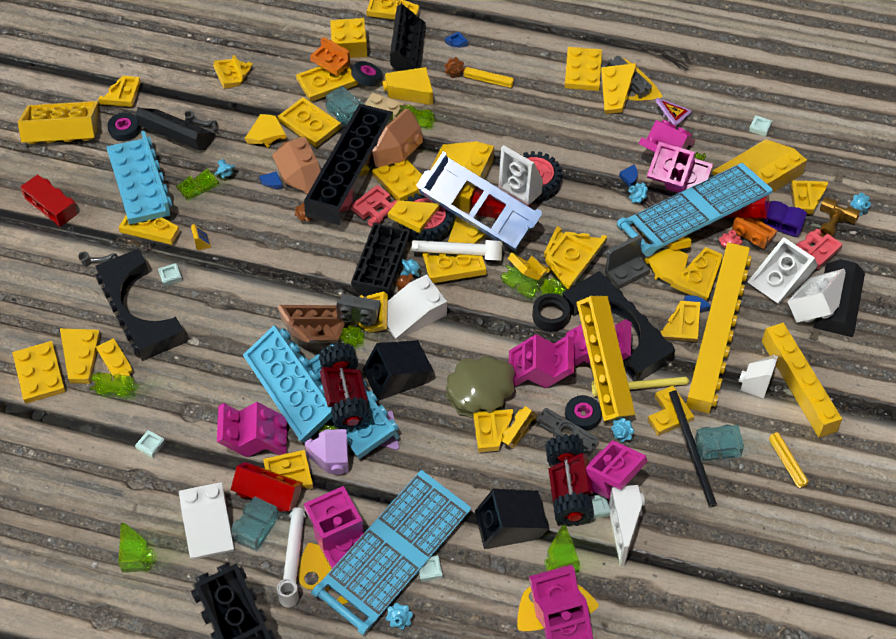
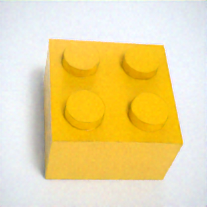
M364 18L330 20L332 41L346 48L350 52V58L367 57Z

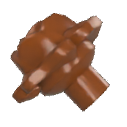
M458 57L449 58L448 62L444 64L446 68L445 73L449 74L451 78H454L455 75L460 77L461 72L465 69L463 67L464 62L460 61Z
M304 203L295 207L294 214L299 217L300 221L310 222L313 219L305 216Z
M412 273L409 275L403 274L398 278L396 283L398 292L412 282Z

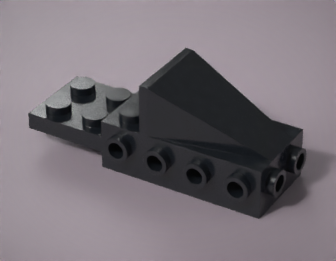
M227 562L217 567V573L209 576L207 572L195 578L197 583L192 585L194 589L190 592L195 603L200 602L203 607V611L200 613L205 624L210 623L214 631L210 633L212 639H276L271 629L267 630L264 623L267 621L262 608L258 609L254 602L257 600V597L252 587H247L245 582L247 576L242 566L238 567L237 563L231 566L230 562Z

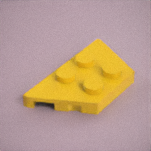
M565 232L547 254L545 262L566 289L571 288L607 242L606 235H601V238L589 237L590 234Z

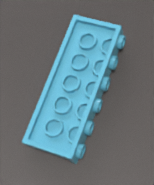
M141 131L142 139L106 146L129 225L170 216L169 208L172 207L170 196L166 197L168 195L166 184L162 185L164 183L162 172H158L160 171L158 160H154L156 159L154 148L150 149L152 147L151 138L146 137L145 131Z
M273 325L243 356L299 440L305 443L332 417V407H327L323 385L319 381V374L310 368V361L300 354L299 351L301 349L295 342L291 341V334L285 328L280 329Z
M318 354L309 360L311 363L309 366L320 376L321 364ZM363 380L364 387L366 388V387H367V384H366L365 381ZM366 389L365 392L372 419L369 420V424H365V427L362 428L360 426L359 430H346L348 444L358 459L390 437L394 436L396 440L400 438L396 432L399 430L397 424L393 419L390 421L387 419L386 416L389 414L383 405L378 406L376 404L378 399L371 390L367 392Z

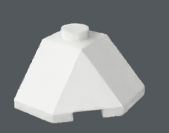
M772 355L752 362L748 365L747 371L742 370L739 382L742 383L740 391L764 398L778 356Z

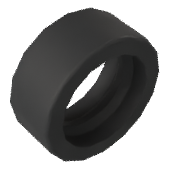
M554 293L539 296L533 305V322L544 331L553 332L563 329L568 324L570 317L568 301L561 295ZM546 306H554L559 308L563 314L556 319H549L540 314V309Z

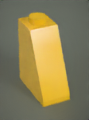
M426 67L385 73V81H382L383 90L387 91L388 98L427 105L433 104V91Z

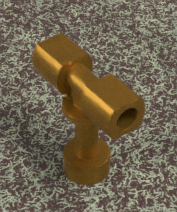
M825 197L821 203L820 210L828 213L831 219L820 227L819 230L822 233L820 236L824 237L826 234H829L833 237L836 232L835 225L837 222L846 220L855 224L861 211L850 206L843 208L837 205L838 201Z

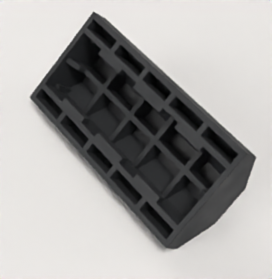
M402 3L396 8L390 50V65L398 71L420 68L426 24L425 21Z
M137 108L136 111L138 125L194 149L206 150L215 138L216 133L158 109Z
M373 223L351 280V286L364 296L383 291L389 294L410 238V230Z
M840 259L827 263L824 274L844 269L846 272L839 307L833 312L834 314L831 317L825 319L822 317L816 318L813 328L853 337L865 272L857 263Z

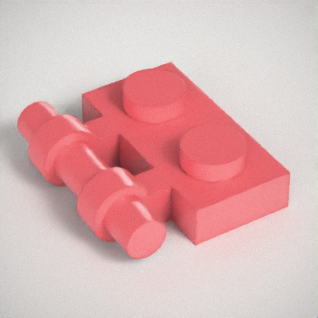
M377 185L352 203L351 210L363 220L370 216L371 219L367 222L372 227L373 223L379 224L383 221V218L388 215V212L397 201L395 200L390 203V194ZM380 207L384 208V209L381 210L380 212H377V211H376V210L379 209Z
M819 229L809 232L806 235V239L796 244V246L816 259L818 264L817 270L828 262L843 245L829 234L821 237L822 233Z

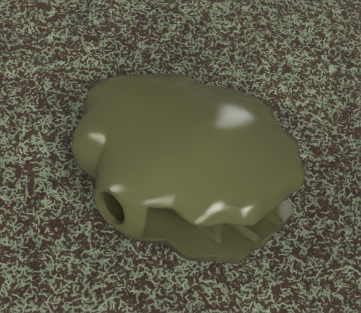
M489 355L478 360L464 358L456 365L455 372L447 377L446 397L460 416L473 418L474 412L487 411V413H493V411L501 410L504 399L510 397L515 389L513 383L515 377L514 367L507 361L499 360Z

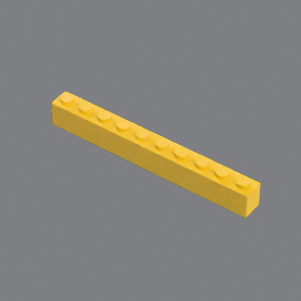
M727 242L686 405L691 410L709 414L711 406L716 407L718 395H715V390L719 391L722 383L719 374H724L726 362L722 361L723 358L728 357L730 347L726 345L727 342L731 343L734 333L730 328L731 326L735 327L737 315H734V311H739L741 300H738V296L742 297L745 287L741 283L742 281L746 282L748 274L745 266L749 267L752 256L748 255L750 247Z

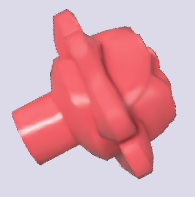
M730 230L728 234L723 233V236L719 238L724 248H726L727 242L737 245L742 244L741 237L737 236L734 230Z

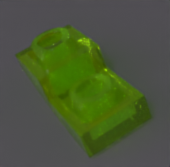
M207 168L194 179L191 176L187 177L176 188L185 199H190L212 189L219 184V181Z

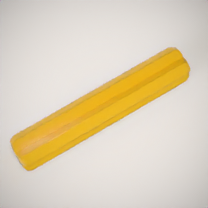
M465 67L463 76L466 78L512 88L514 84V78L470 67Z
M778 432L771 434L769 441L797 487L802 488L808 485L809 480Z

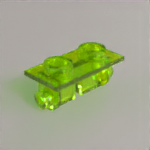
M411 105L399 106L401 112L404 109L412 111L422 128H432L433 121H436L434 113L428 109L419 110Z
M506 264L508 272H504L501 275L503 283L513 289L519 283L520 285L516 290L527 298L535 296V289L541 291L536 279L527 278L515 266L511 268Z
M100 372L92 375V382H95V385L89 388V390H95L98 394L113 392L117 396H128L136 390V388L131 387L134 385V378H131V376L116 374L114 381H112V374Z

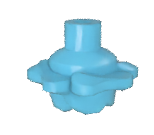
M224 159L217 161L219 167L218 171L214 173L215 175L227 178L233 174L232 169L235 168V164L230 165Z
M637 183L629 188L631 193L629 198L632 203H641L647 197L648 188L645 183Z
M861 192L859 195H854L850 205L860 210L861 216L863 213L866 214L871 206L870 197L865 196Z
M413 259L408 261L402 260L404 270L401 272V275L412 273V276H420L418 271L420 266Z
M621 417L619 420L615 419L613 421L614 425L611 427L615 439H619L621 442L631 440V434L634 433L631 421H626L624 417Z
M395 603L394 607H388L386 620L391 621V627L404 629L405 625L409 626L411 624L413 612L408 611V605Z

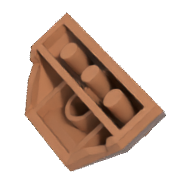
M404 109L383 130L377 147H374L372 151L375 167L404 161L423 143L421 127L417 117L409 109Z
M299 137L283 142L272 154V158L284 183L308 194L321 170L306 137Z
M279 305L278 307L282 322L291 336L307 343L337 342L346 323L337 319L336 305Z

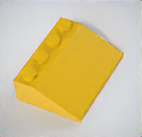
M86 101L27 105L18 120L21 143L35 144L38 141L53 143L56 140L71 142L74 139L91 140L97 132L99 102Z
M765 139L714 169L712 174L715 176L743 163L775 192L803 175L807 159L794 148Z
M478 141L443 144L431 169L444 151L447 153L448 158L485 180L494 161V146ZM466 181L451 205L461 211L470 213L476 186Z

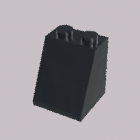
M418 340L376 343L362 369L378 400L425 385L433 373L432 365L429 363Z
M492 489L475 510L484 549L538 540L549 529L548 520L543 509V502L537 490Z

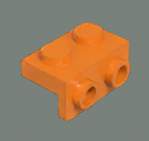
M323 37L321 38V47L310 55V61L338 76L350 65V52L332 40Z
M736 217L732 230L737 235L744 237L765 249L777 233V230L756 218Z

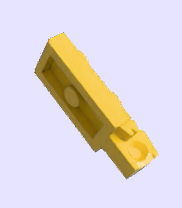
M113 338L96 346L99 356L113 379L118 380L121 378L125 387L132 385L130 373L133 371L131 365L115 339Z

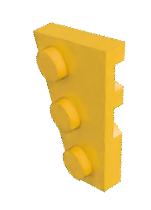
M636 63L601 67L605 114L623 112L628 91L633 81V75L637 68Z

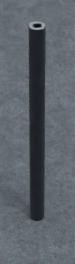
M676 390L671 391L669 395L708 506L714 507L717 505L680 398Z

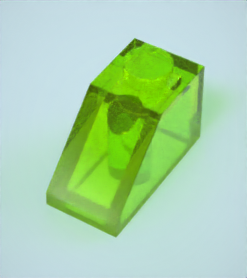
M121 523L118 564L122 573L149 571V563L153 562V550L149 549L146 540L126 523Z
M562 525L548 549L547 559L544 560L545 568L547 571L572 565L576 574L579 573L580 561L567 526Z

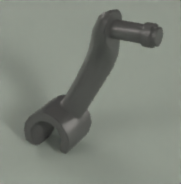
M188 110L185 112V121L205 127L213 126L212 130L214 132L217 130L218 122L216 120L204 121L196 119L192 111Z
M83 251L79 253L78 257L79 260H82L83 266H89L91 263L106 262L118 257L117 253H112L104 257L90 258L89 253Z

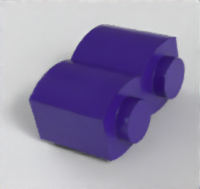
M771 201L767 218H764L763 223L777 231H781L785 235L799 237L807 212L798 207H789L780 201Z

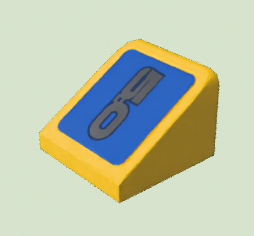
M193 224L191 229L196 249L200 251L211 248L208 234Z

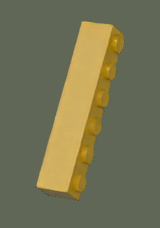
M589 296L576 303L603 420L614 421L615 419L619 420L621 417L628 418L634 416L635 410L608 296Z
M784 322L765 328L761 342L770 356H778L775 366L818 438L836 433L841 424L842 417Z

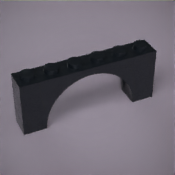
M139 248L95 266L97 274H95L98 285H103L101 289L105 298H110V308L113 313L117 312L116 319L120 327H125V330H123L127 341H132L131 348L135 356L139 354L141 360L144 361L187 342L184 330L176 317L162 321H148L133 316L124 308V298L129 288L138 279L149 274L147 263Z
M600 271L563 292L562 297L568 301L570 314L573 317L579 314L576 302L589 296H608L611 313L632 322V327L637 334L639 344L631 356L625 359L624 368L626 374L633 381H642L673 361L676 350L673 344L667 341L661 332L650 324L647 317L642 315L635 305L624 297L622 291L617 289L610 279Z

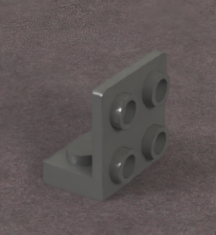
M640 235L629 238L624 243L618 246L615 245L608 250L605 275L617 289H621L650 273L649 267L639 257L642 242Z
M341 294L340 300H337L336 303L337 319L348 323L352 321L360 322L364 326L376 325L380 301Z

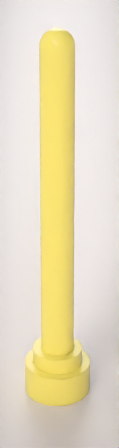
M687 377L631 381L628 382L630 390L687 385L689 379ZM592 381L593 396L598 397L595 381Z

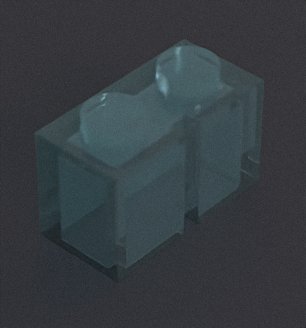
M343 86L325 95L326 109L329 113H333L338 121L347 126L359 103L362 104Z
M738 425L697 429L694 441L702 461L718 460L717 451L721 452L722 459L741 457L744 443Z
M254 497L250 503L248 502L243 509L244 516H241L239 520L234 522L231 531L234 542L257 552L279 518L276 506Z

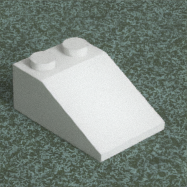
M503 145L501 147L498 188L524 204L529 205L542 194L543 179L534 162Z
M783 237L747 283L779 305L807 280L818 264L813 256Z
M844 269L810 277L788 300L796 322L805 321V323H808L818 317L825 319L834 314L833 312L840 304L846 273Z
M428 275L410 282L388 300L387 328L395 340L447 316V301Z
M222 482L180 490L181 511L190 559L194 560L234 551Z
M638 485L624 486L622 490L612 487L609 501L610 520L620 567L625 566L639 516H642V506L645 505L644 494L640 493Z

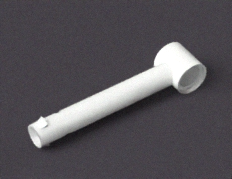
M486 240L485 244L412 241V252L485 256L484 260L502 261L503 241Z
M299 507L293 508L289 514L291 521L283 580L277 585L279 602L287 608L295 606L299 601L296 580L304 518H306L305 510ZM288 591H291V592H292V593L289 594V595H284L285 592H288Z

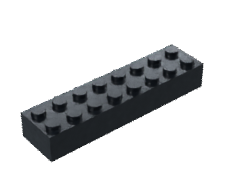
M359 103L304 199L306 217L336 225L342 224L375 163L372 151L374 147H377L378 140L385 127L393 120L392 111Z

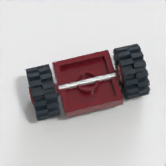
M335 343L333 347L329 345L327 346L328 349L324 348L319 353L321 364L320 376L327 407H332L331 414L334 427L337 430H359L360 426L363 428L365 424H369V420L372 418L361 371L357 369L358 359L354 346H351L349 343L346 345L345 343L340 345Z
M564 434L561 437L557 435V438L552 437L550 438L551 441L548 440L547 444H545L547 462H549V465H553L548 468L555 521L563 526L566 524L567 526H572V524L579 526V523L583 525L586 524L585 521L590 522L594 518L592 498L589 496L593 494V486L586 471V467L589 465L588 455L585 454L583 440L579 436L575 437L574 434L570 436Z

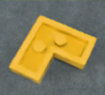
M673 385L655 393V399L663 410L648 416L647 421L657 436L680 427L669 392L676 390ZM678 393L687 421L690 423L694 420L695 416Z

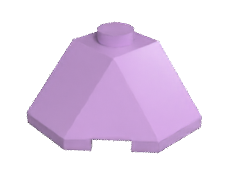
M346 429L324 430L319 433L317 439H309L305 442L307 457L327 474L341 475L349 473V450Z

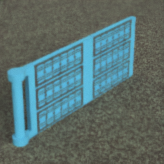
M740 163L629 218L619 219L617 226L619 229L624 230L631 238H634L638 234L630 226L633 223L653 243L647 244L643 239L641 242L642 253L649 257L657 249L772 194L773 189L745 164Z
M420 470L326 577L314 587L311 594L316 598L322 599L358 628V632L364 636L470 512L471 507L427 473ZM327 586L331 587L366 615L368 619L365 622L327 593L325 588Z

